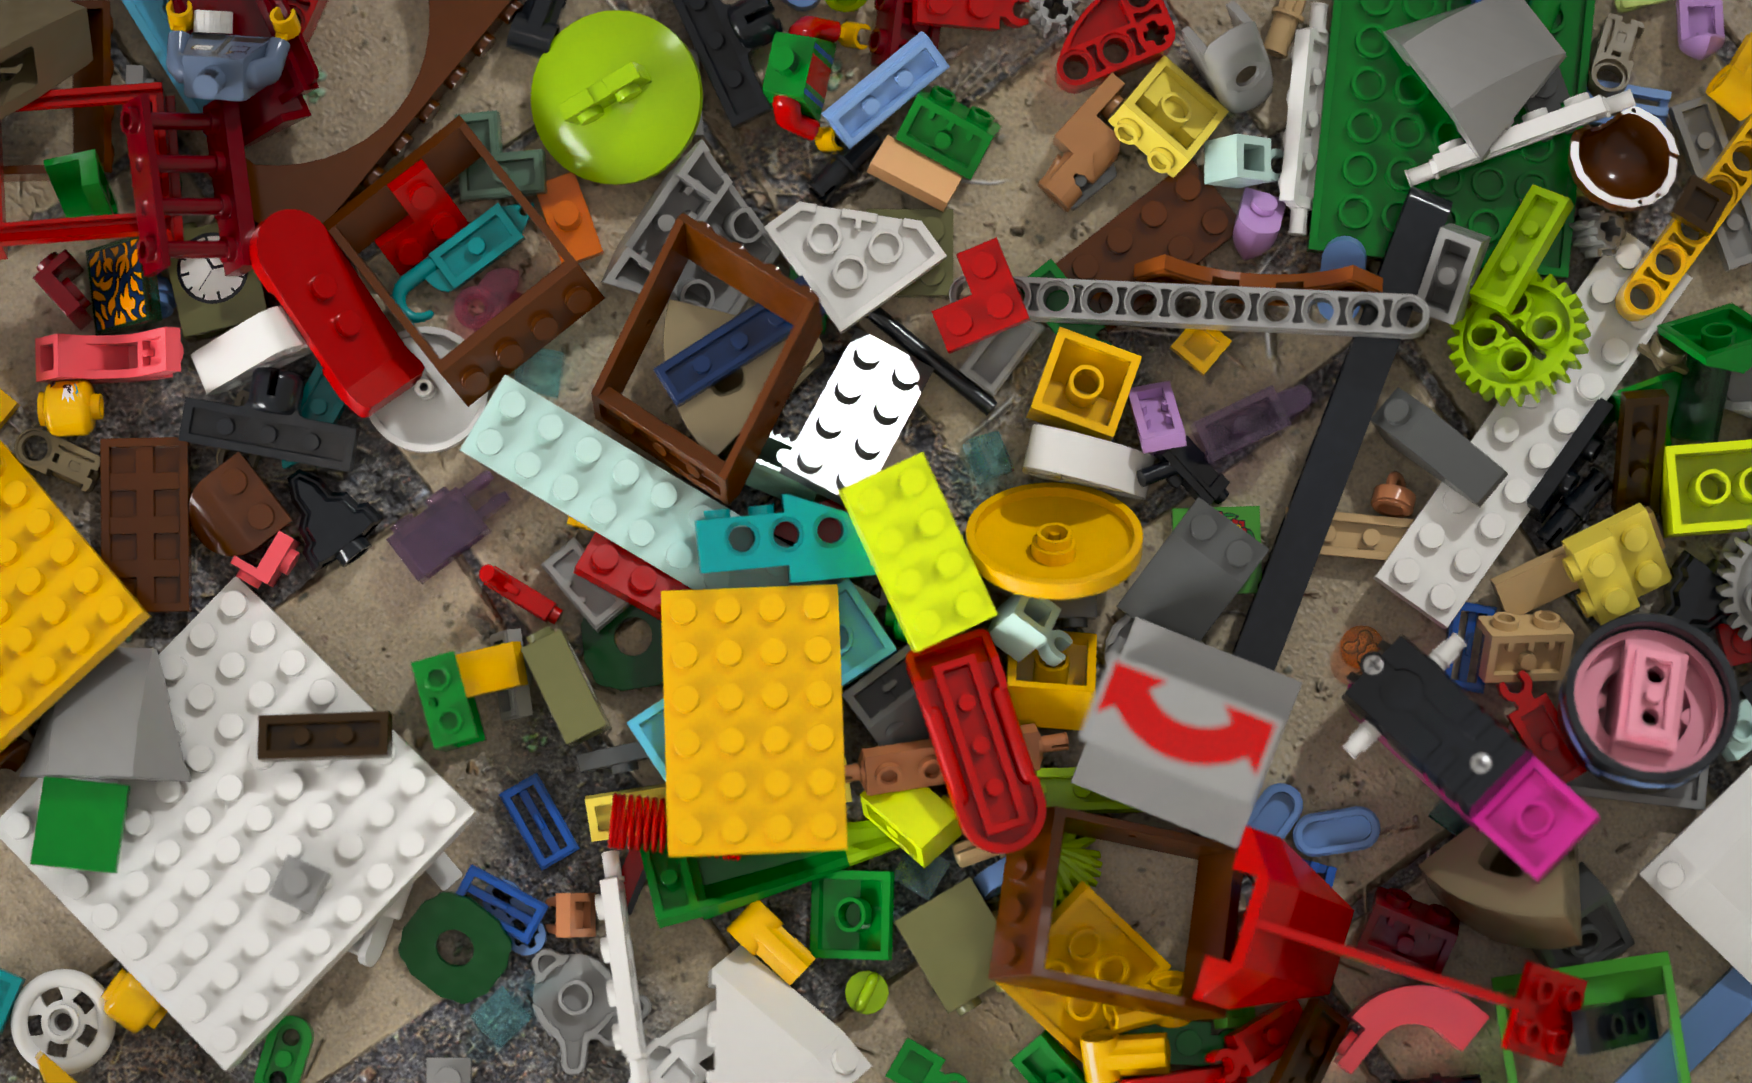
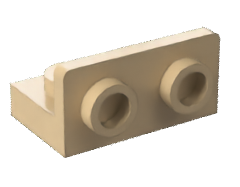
M1540 610L1534 614L1515 615L1509 612H1497L1493 616L1478 617L1477 627L1485 636L1478 673L1484 683L1521 682L1516 675L1521 670L1527 672L1532 681L1563 680L1569 667L1574 632L1559 614Z

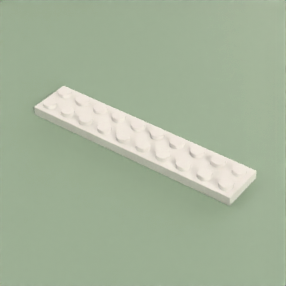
M1626 232V238L1620 241L1621 245L1616 248V254L1610 256L1603 254L1600 256L1574 293L1577 294L1583 304L1581 308L1585 310L1589 317V320L1584 324L1587 325L1591 332V337L1582 340L1589 349V352L1587 354L1575 355L1582 365L1581 370L1568 368L1566 373L1571 382L1568 384L1559 379L1554 382L1557 390L1556 395L1551 394L1546 388L1541 390V401L1539 403L1535 402L1531 394L1525 396L1522 407L1517 405L1513 396H1510L1504 407L1497 402L1470 440L1472 444L1508 473L1507 477L1480 508L1441 481L1373 578L1444 630L1451 624L1531 510L1527 506L1526 500L1598 399L1600 400V398L1608 400L1639 356L1638 345L1648 343L1657 330V325L1663 322L1693 279L1685 273L1661 307L1646 319L1634 322L1622 318L1617 312L1615 297L1650 249L1628 232ZM1657 255V269L1663 274L1671 275L1674 265L1661 255ZM1632 289L1630 292L1631 303L1638 309H1646L1648 306L1646 294L1639 289ZM1557 330L1548 331L1542 339L1552 337ZM1536 350L1532 352V354L1539 360H1544L1546 358V356L1540 354Z

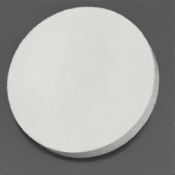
M431 326L417 327L441 359L464 341L462 337L446 329ZM406 330L401 331L397 334L407 349L423 363L425 369L421 379L413 387L369 418L375 428L387 440L402 449L416 453H438L454 448L466 440L489 402L490 390L468 407L438 372Z

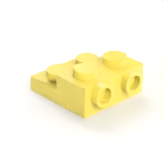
M1163 55L1115 111L1108 122L1115 127V135L1122 143L1134 144L1148 156V164L1153 170L1158 173H1168L1174 178L1192 159L1229 111L1169 58Z
M1637 503L1561 541L1567 557L1562 559V564L1570 580L1573 583L1577 582L1581 593L1576 595L1577 603L1586 618L1593 616L1601 626L1640 607L1638 597L1669 583L1672 579L1647 509L1641 503Z

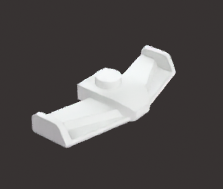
M716 999L661 1037L654 1038L647 1045L646 1049L649 1056L647 1065L650 1083H704L706 1081V1073L708 1071L699 1063L715 1053V1047H707V1017L710 1011H715ZM631 1077L627 1083H632Z

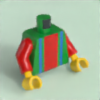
M804 16L789 27L788 33H775L763 82V93L773 108L776 123L781 128L808 141L815 139V144L821 152H839L844 150V148L836 144L835 136L837 134L831 126L820 127L821 113L837 46L835 42L839 40V43L846 48L866 49L868 45L859 44L857 34L860 29L871 30V28L863 23L845 22L841 25L840 22Z

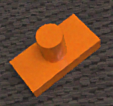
M569 172L547 180V194L536 195L549 228L577 263L603 255L601 243L576 175ZM559 255L560 261H561V263H563L564 260H563V258Z

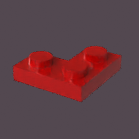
M422 159L387 184L409 215L374 240L400 276L427 258L429 253L469 224Z
M997 237L956 254L972 295L931 311L949 354L1031 320Z

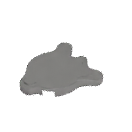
M544 948L539 950L532 959V967L535 974L532 1007L542 1027L557 1040L560 1046L561 1067L563 1071L568 1075H578L586 1068L588 1046L591 1040L597 1039L606 1047L614 1046L612 1024L618 1023L616 1006L611 1007L609 1004L606 990V981L613 980L612 971L602 961L593 956L564 954L552 948ZM639 994L643 1019L650 1014L652 1003L648 997Z

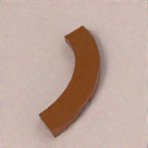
M1166 254L1134 264L1133 278L1139 282L1383 292L1382 277L1355 265L1313 273L1255 274L1205 267ZM1230 298L1225 301L1227 303L1244 304L1243 301L1237 298ZM1274 300L1268 303L1267 306H1288V304L1281 300Z

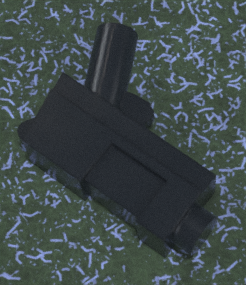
M1186 436L1187 446L1157 451L1154 456L1160 462L1138 470L1136 473L1138 482L1142 487L1166 479L1171 487L1178 488L1182 485L1195 500L1200 497L1209 505L1213 502L1220 504L1229 496L1226 487L1230 482L1223 474H1218L1204 459L1205 454L1188 436Z

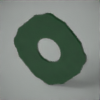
M630 605L598 633L583 618L581 633L584 661L596 683L604 687L627 691L654 687L663 682L662 621L633 605ZM629 618H641L651 628V644L642 654L636 656L625 655L616 645L615 635L617 628L623 621Z
M443 891L437 896L425 900L402 930L398 952L410 973L440 997L466 1004L475 998L487 994L508 967L513 944L500 920L473 899L457 895L451 891ZM447 930H458L466 934L474 948L472 959L463 965H453L446 962L440 956L437 949V940L440 934Z

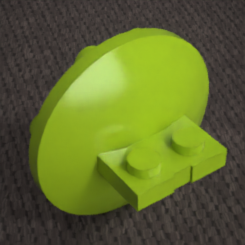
M611 10L593 13L582 17L564 28L552 40L549 52L542 54L531 86L532 117L536 131L547 151L571 173L586 180L605 185L639 183L669 168L679 159L691 143L697 131L702 113L703 89L697 64L685 43L664 24L643 14L631 11Z

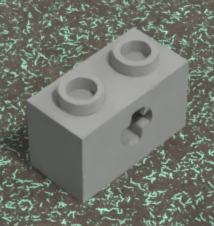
M1452 223L1440 227L1417 294L1427 303L1430 317L1452 325L1463 320L1471 298L1469 292L1477 280L1491 237ZM1413 307V311L1421 313L1418 308Z

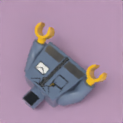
M172 0L167 3L168 23L173 31L168 33L166 65L174 79L178 83L184 84V94L188 98L245 101L266 86L274 84L279 80L290 49V43L287 40L295 38L301 31L295 9H292L290 16L283 20L280 7H275L269 16L276 33L275 37L192 32L190 35L187 31L193 28L194 15L192 3L187 1V10L179 14L174 13Z

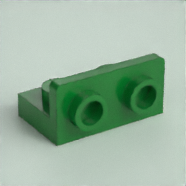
M927 85L917 94L895 139L971 180L993 139L1000 131L1001 126L994 122V116L986 110L976 106H972L970 109L957 102L956 95L948 89L934 85L932 88Z

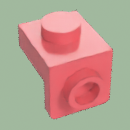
M278 531L257 568L235 555L230 563L240 568L236 577L259 589L263 582L274 587L281 574L288 575L296 565L300 557V553L296 549L300 542Z

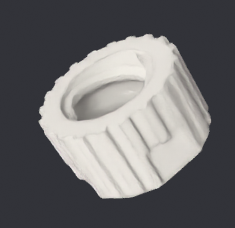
M194 10L193 32L232 34L233 12Z

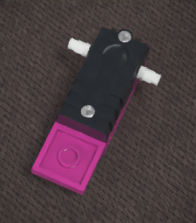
M1453 632L1447 640H1444L1429 655L1423 653L1403 634L1392 645L1382 640L1377 645L1378 652L1371 651L1362 656L1360 660L1361 671L1357 673L1351 671L1346 677L1349 684L1347 691L1341 698L1351 716L1360 724L1348 737L1349 740L1342 745V748L1352 758L1356 759L1362 751L1365 752L1374 742L1380 741L1477 832L1480 829L1531 878L1539 883L1601 820L1600 815L1542 764L1524 743L1517 741L1514 734L1506 727H1502L1492 714L1485 712L1481 704L1445 673V670L1460 655L1459 652L1467 646L1456 633Z

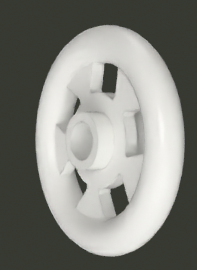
M72 969L51 970L32 979L17 996L12 1008L10 1022L14 1043L24 1059L39 1069L35 1056L41 1050L68 1075L82 1072L96 1064L109 1049L116 1029V1021L104 1012L106 1000L101 995L105 988L90 975ZM58 987L63 999L46 1006L41 995L50 989ZM81 992L85 993L95 1005L87 1014L74 1002V999ZM62 1013L68 1014L71 1017L72 1024L68 1030L60 1029L57 1024V1019ZM41 1015L43 1034L31 1036L28 1028V1017ZM86 1024L97 1029L96 1036L89 1046L78 1041V1038L85 1030ZM50 1041L57 1044H67L66 1057H55L47 1054Z

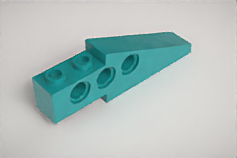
M789 494L780 495L781 513H774V504L747 507L748 516L730 517V509L703 511L704 520L695 521L699 574L787 565L789 583L876 575L848 512ZM827 517L837 520L841 527V535L833 543L822 541L817 532L820 521ZM780 522H789L797 530V539L790 547H782L774 540L773 532ZM737 526H745L753 533V544L747 551H737L730 545L729 535Z

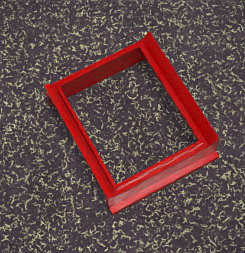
M162 82L49 90L15 112L120 105L127 103L140 93H149L153 112H176L175 95L166 96ZM0 120V260L8 259L7 246L139 236L136 213L6 222ZM154 130L157 155H179L178 130ZM159 173L162 198H182L180 173ZM165 216L168 241H184L183 216Z

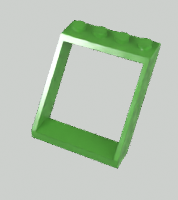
M1668 951L1553 968V970L1588 981L1582 1006L1664 994L1678 1082L1691 1083ZM1522 973L1491 978L1493 992L1515 999ZM1494 1004L1500 1042L1502 1043L1508 1023L1507 1018H1509L1512 1009ZM1502 1048L1507 1083H1518L1513 1051Z

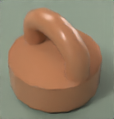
M1394 471L1388 475L1386 484L1377 485L1373 489L1370 503L1376 512L1384 516L1405 518L1414 512L1416 495L1406 488L1403 475L1398 471Z

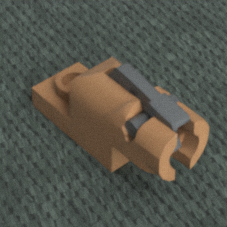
M1113 72L1054 135L1052 144L1063 155H1056L1048 171L1038 182V187L1065 212L1077 209L1117 176L1114 162L1118 158L1121 141L1116 137L1115 132L1099 119L1101 115L1107 119L1110 118L1125 100L1120 96L1124 90L1125 83Z

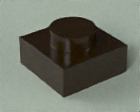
M1693 174L1689 177L1668 215L1707 237L1711 234L1732 196Z

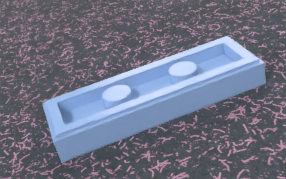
M921 31L821 114L843 144L851 149L950 66L930 38Z

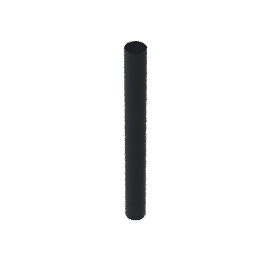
M881 307L866 316L869 321L917 360L934 368L933 373L986 416L998 404L997 401Z

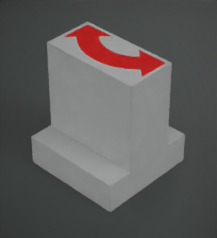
M1136 617L1121 656L1112 653L1078 737V739L1086 741L1071 783L1237 849L1303 683Z

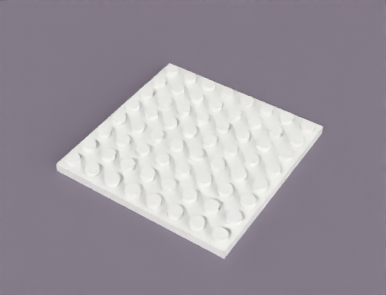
M236 576L158 655L170 697L169 706L175 729L179 731L181 738L179 744L186 768H189L192 782L65 778L131 786L117 874L30 864L44 778H38L0 817V839L225 1071L230 1073L479 815L394 729L392 758L286 762L259 761L258 715L371 712L375 710L243 580ZM287 855H291L332 874L313 915L269 896Z

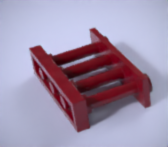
M140 93L122 105L123 110L121 112L120 124L127 138L139 232L137 256L139 261L143 263L144 277H153L170 267V259L219 258L223 262L225 276H242L251 271L253 267L249 257V243L255 230L238 101L214 99L203 106V113L151 112L149 93ZM154 130L203 131L207 136L209 154L157 155ZM159 173H208L212 177L214 198H162ZM165 216H214L218 220L220 240L168 241Z

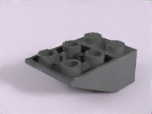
M909 644L842 693L844 701L878 746L930 739L914 687L906 669V654L911 651ZM942 785L929 786L928 788L934 792Z

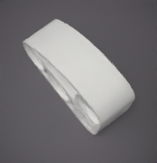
M280 305L252 316L194 351L190 356L206 394L213 396L251 382L253 371L257 368L272 367L280 369L309 355L312 351Z
M1033 424L1022 472L1042 479L1082 485L1105 493L1146 500L1149 485L1142 487L1138 482L1136 473L1138 470L1153 465L1155 456L1148 453L1143 454L1142 451L1096 437L1051 426Z

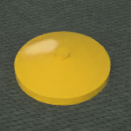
M1033 483L1004 490L982 502L973 511L967 522L966 547L978 573L1000 588L1035 598L1072 599L1106 591L1126 580L1140 563L1143 549V529L1134 512L1123 502L1107 493L1069 483Z

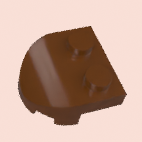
M239 451L204 477L194 488L189 501V519L196 536L205 547L222 556L234 557L235 555L242 557L253 554L276 536L278 531H282L294 522L246 457Z

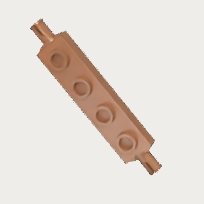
M1035 723L1020 725L1035 770H1040L1044 753L1069 750V740L1066 732L1041 736ZM931 739L861 749L858 763L845 765V783L861 781L867 796L945 784Z

